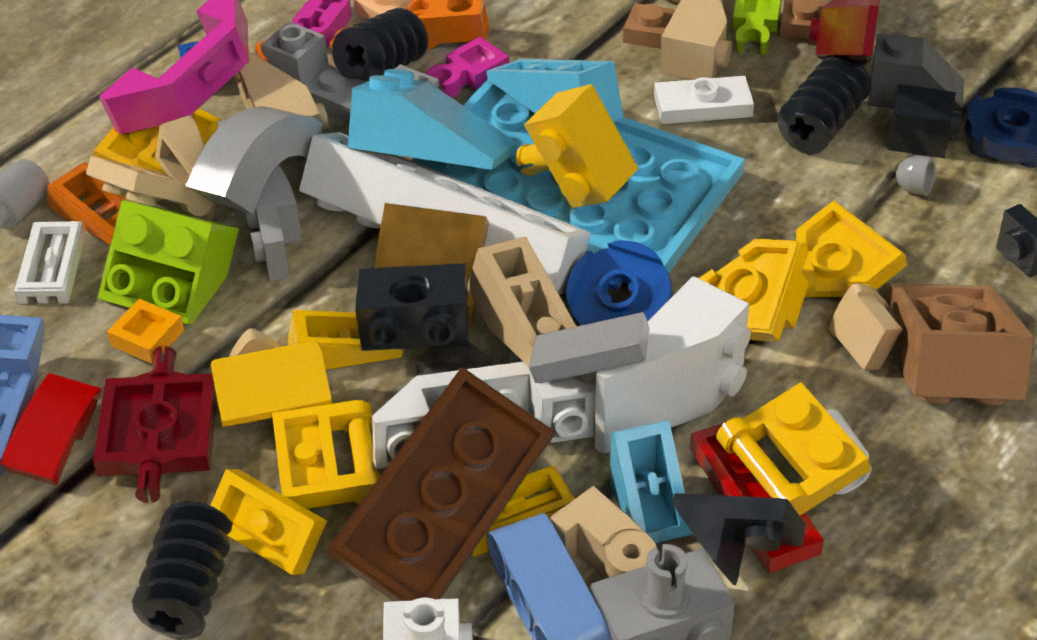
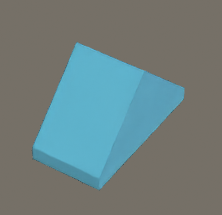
M663 420L611 432L610 487L619 508L636 522L655 543L692 535V531L672 505L674 493L685 494L670 421Z

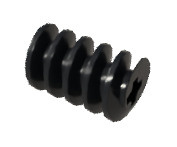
M403 8L390 9L385 13L378 14L373 18H368L363 22L341 30L333 41L332 56L335 66L342 76L368 82L370 76L384 75V71L387 69H395L400 64L407 66L411 62L422 58L428 48V34L423 22L410 10Z
M832 56L821 61L779 111L778 127L789 145L799 152L809 155L820 153L827 148L829 142L836 137L837 132L844 127L846 121L853 116L854 111L861 106L862 101L869 96L871 78L866 69L858 62L843 56Z
M194 501L175 503L164 511L159 523L160 528L157 530L152 543L153 547L150 549L146 559V567L142 571L139 586L136 588L131 601L136 616L153 631L177 639H193L202 634L206 625L204 616L208 615L212 607L210 597L215 594L218 588L217 577L221 575L225 566L223 558L227 556L231 547L229 538L226 535L231 532L233 523L226 514L213 506Z

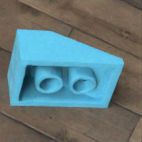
M387 69L384 71V75L370 76L368 82L352 88L348 148L493 170L516 153L517 143L430 82L413 80V72Z

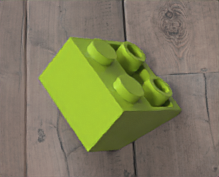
M122 199L98 299L129 308L138 299H142L180 315L184 324L192 325L227 278L239 228L158 206H150Z

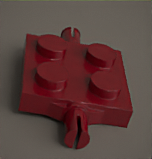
M162 346L155 348L151 372L135 377L106 378L93 459L97 476L139 475L135 496L144 503H148V495H150L152 503L159 500L161 477L163 474L210 471L217 403L213 374H184L174 371L177 353L169 346H165L164 355Z

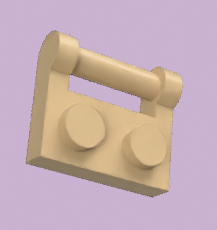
M90 156L86 175L104 181L102 187L104 191L126 196L128 200L150 206H156L157 201L167 200L180 205L184 212L194 216L206 215L213 205V202L186 186L187 182L168 178L167 175L154 170Z

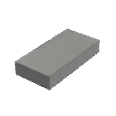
M644 312L537 335L529 364L535 384L644 362L646 360L650 329Z

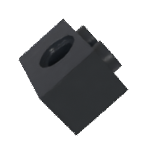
M466 263L359 269L355 312L361 351L469 346L470 301Z

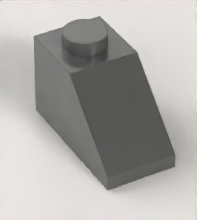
M877 33L868 106L894 109L898 84L956 92L953 111L962 112L964 79L924 38L910 37L905 34L888 35Z

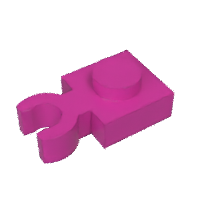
M478 37L446 54V64L434 65L426 71V74L439 79L442 91L451 98H454L461 92V87L466 84L475 90L480 88L488 79L486 71L510 63V58L482 37Z

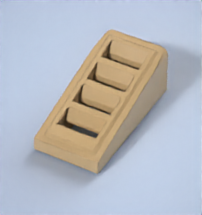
M191 115L160 125L155 154L156 160L169 178L182 182H188L194 165L204 148L197 124ZM213 203L206 215L197 217L213 221L216 204Z

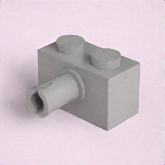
M663 544L662 561L659 562V551L657 547H654L647 555V566L591 583L590 593L606 621L611 640H731L735 603L704 548L685 554L681 548L675 545Z

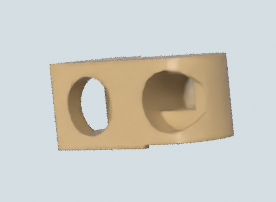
M594 486L550 517V521L570 557L572 558L577 554L603 576L604 579L647 566L648 553L652 548L657 547L653 539L636 522Z

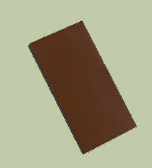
M461 367L328 546L326 554L392 601H413L423 597L434 600L441 599L557 432L467 369Z

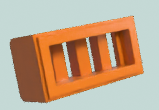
M83 162L47 186V206L68 222H83L86 232L111 245L122 199H128H126V196L102 190L104 181L86 175L88 164ZM84 195L88 197L83 201L80 200ZM97 203L101 204V206L95 209L94 211L91 209V207H93ZM111 211L116 213L107 220L102 218Z

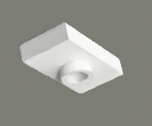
M746 76L702 77L695 80L654 83V98L661 124L753 117L754 102Z

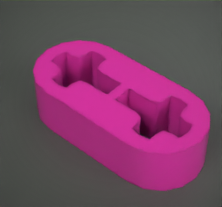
M308 0L293 18L292 23L325 35L326 47H329L330 41L334 38L336 32L344 28L351 19L350 0Z

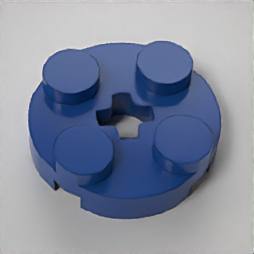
M626 240L607 243L609 248L601 249L595 254L589 251L577 261L569 275L566 294L572 316L578 326L644 312L648 322L673 297L671 278L662 260L652 249L643 244ZM622 282L628 283L629 292L632 294L628 300H623L621 303H613L612 297L607 294L610 288L618 289Z

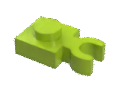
M736 0L733 14V30H737V53H743L744 45L749 41L760 43L761 55L768 53L770 49V32H778L782 0Z

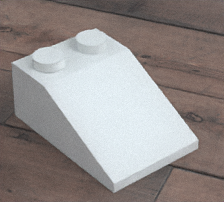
M692 276L648 321L650 329L646 360L596 373L595 449L603 454L611 452V432L663 420H669L672 428L713 412L727 395L730 397L736 395L747 375V369L743 366L744 352L751 336V330L747 328L749 303Z

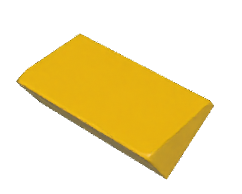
M308 341L225 357L211 362L223 427L272 418V413L332 404L323 355L318 341Z

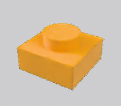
M138 299L107 331L111 347L153 364L155 348L162 346L164 353L165 346L170 347L185 330L180 315Z

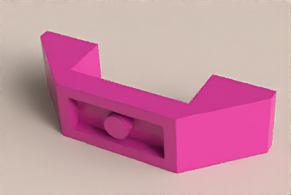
M208 0L196 10L206 36L159 78H155L132 67L99 96L116 132L120 134L160 126L163 123L192 115L249 62L248 21L240 0Z

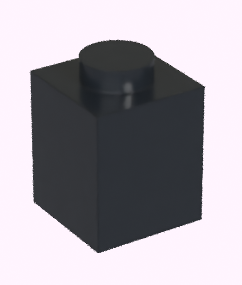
M898 84L887 150L945 159L948 140L958 141L962 120V112L953 111L956 92Z

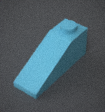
M519 59L486 71L490 82L534 113L557 92L593 84L613 122L624 118L614 61Z

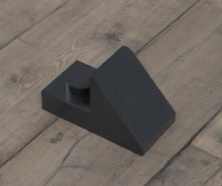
M674 493L672 505L715 565L733 585H736L738 582L745 544L763 551L778 550L780 545L802 547L806 524L788 499Z

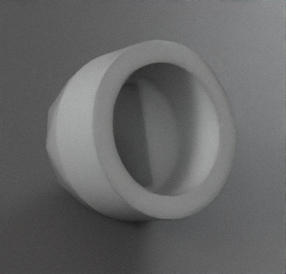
M914 155L903 160L896 171L897 182L901 188L911 194L928 196L935 179L936 162L934 157Z

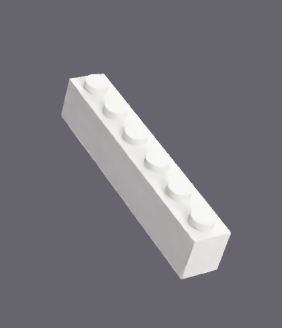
M343 133L316 134L312 136L299 191L317 198L316 204L331 211L341 212L346 210L357 215L356 221L372 228L381 227L385 203L486 216L489 226L485 246L526 236L558 294L566 293L569 275L577 261L585 255L591 232L398 155L348 148V135Z

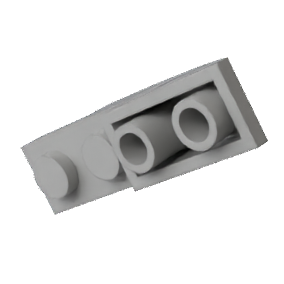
M227 120L218 121V127ZM278 164L266 181L254 213L251 214L234 209L236 219L247 218L249 230L259 228L258 232L250 233L256 263L266 261L270 281L290 278L285 244L302 241L297 203L292 188Z

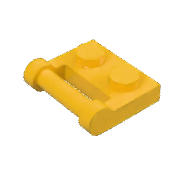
M802 382L744 418L734 417L728 420L719 428L716 434V439L727 453H736L772 498L788 499L800 516L871 471L869 458ZM767 435L804 481L800 484H790L756 442Z
M354 400L272 413L282 495L306 509L355 502L360 505L381 476L373 462L371 429L373 427L372 416L374 414L372 406L368 402ZM344 430L349 433L355 473L338 476L331 431Z

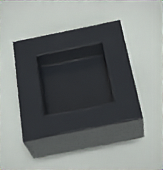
M1018 204L1004 210L996 249L1029 278L1037 275V217L1022 204Z

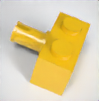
M593 84L557 92L524 124L535 144H524L519 147L516 153L517 166L533 164L520 170L524 175L532 176L537 173L551 171L571 208L608 202L639 169Z

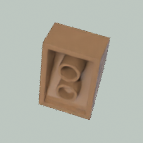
M889 283L888 295L892 317L902 328L897 338L903 376L914 396H919L920 399L926 402L937 404L949 403L952 401V398H973L975 401L986 405H1003L1007 402V399L1026 400L1034 336L992 286Z

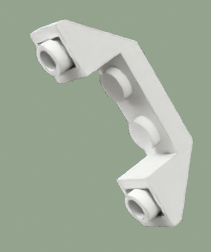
M524 362L467 369L557 432L550 443L594 437L596 390L593 385L571 377L535 384L530 369ZM459 370L416 376L372 416L373 462L376 469L388 467Z

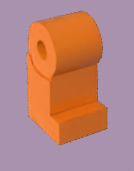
M413 0L407 7V10L417 15L425 25L428 34L427 50L443 43H469L478 37L489 41L490 24L485 0Z

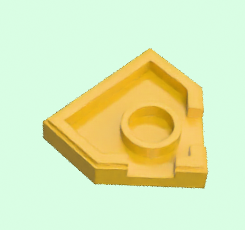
M834 200L796 229V241H802L809 250L802 270V275L809 283L805 298L843 297L846 291L856 283L866 284L877 290L907 266L906 255Z
M754 239L738 250L740 256L717 272L711 269L699 277V279L749 303L747 328L751 330L750 340L779 342L783 328L795 329L809 286L808 281L802 275V270L809 250L802 241Z

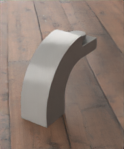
M260 106L245 109L229 118L211 136L201 151L186 186L215 204L253 214L266 181L278 164L286 159L296 167L305 168L312 136L319 134L323 123L310 116L272 107Z

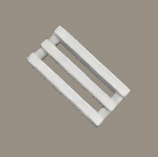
M33 222L14 290L18 304H28L30 297H36L38 304H49L50 296H57L59 304L69 303L86 236L83 222ZM47 234H53L50 247L46 252L40 282H34ZM66 234H69V235H68V239H67V243H66V246H65V250H64V254H63V258H62L60 270H59V273H58L57 281L54 282L55 277H56V273H57V269H58V265H59V261H60V257H61V254H62V250H63V246H64Z

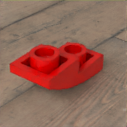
M48 373L17 423L0 460V466L6 471L57 486L75 440L82 441L102 393L101 388Z

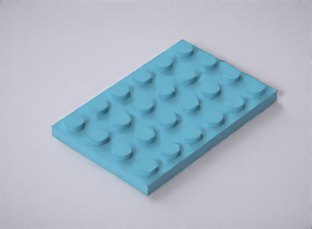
M488 79L463 105L517 143L516 153L519 147L524 144H535L524 126L535 113ZM624 117L614 121V124L639 169L608 202L571 208L551 171L537 173L532 176L524 175L520 170L533 164L517 166L516 153L493 170L418 158L411 160L591 232L585 254L589 251L595 254L601 249L609 248L607 243L618 240L643 244L659 256L668 273L671 272L744 174L745 159Z

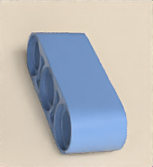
M545 513L487 533V544L493 565L531 640H611L606 621L552 522Z

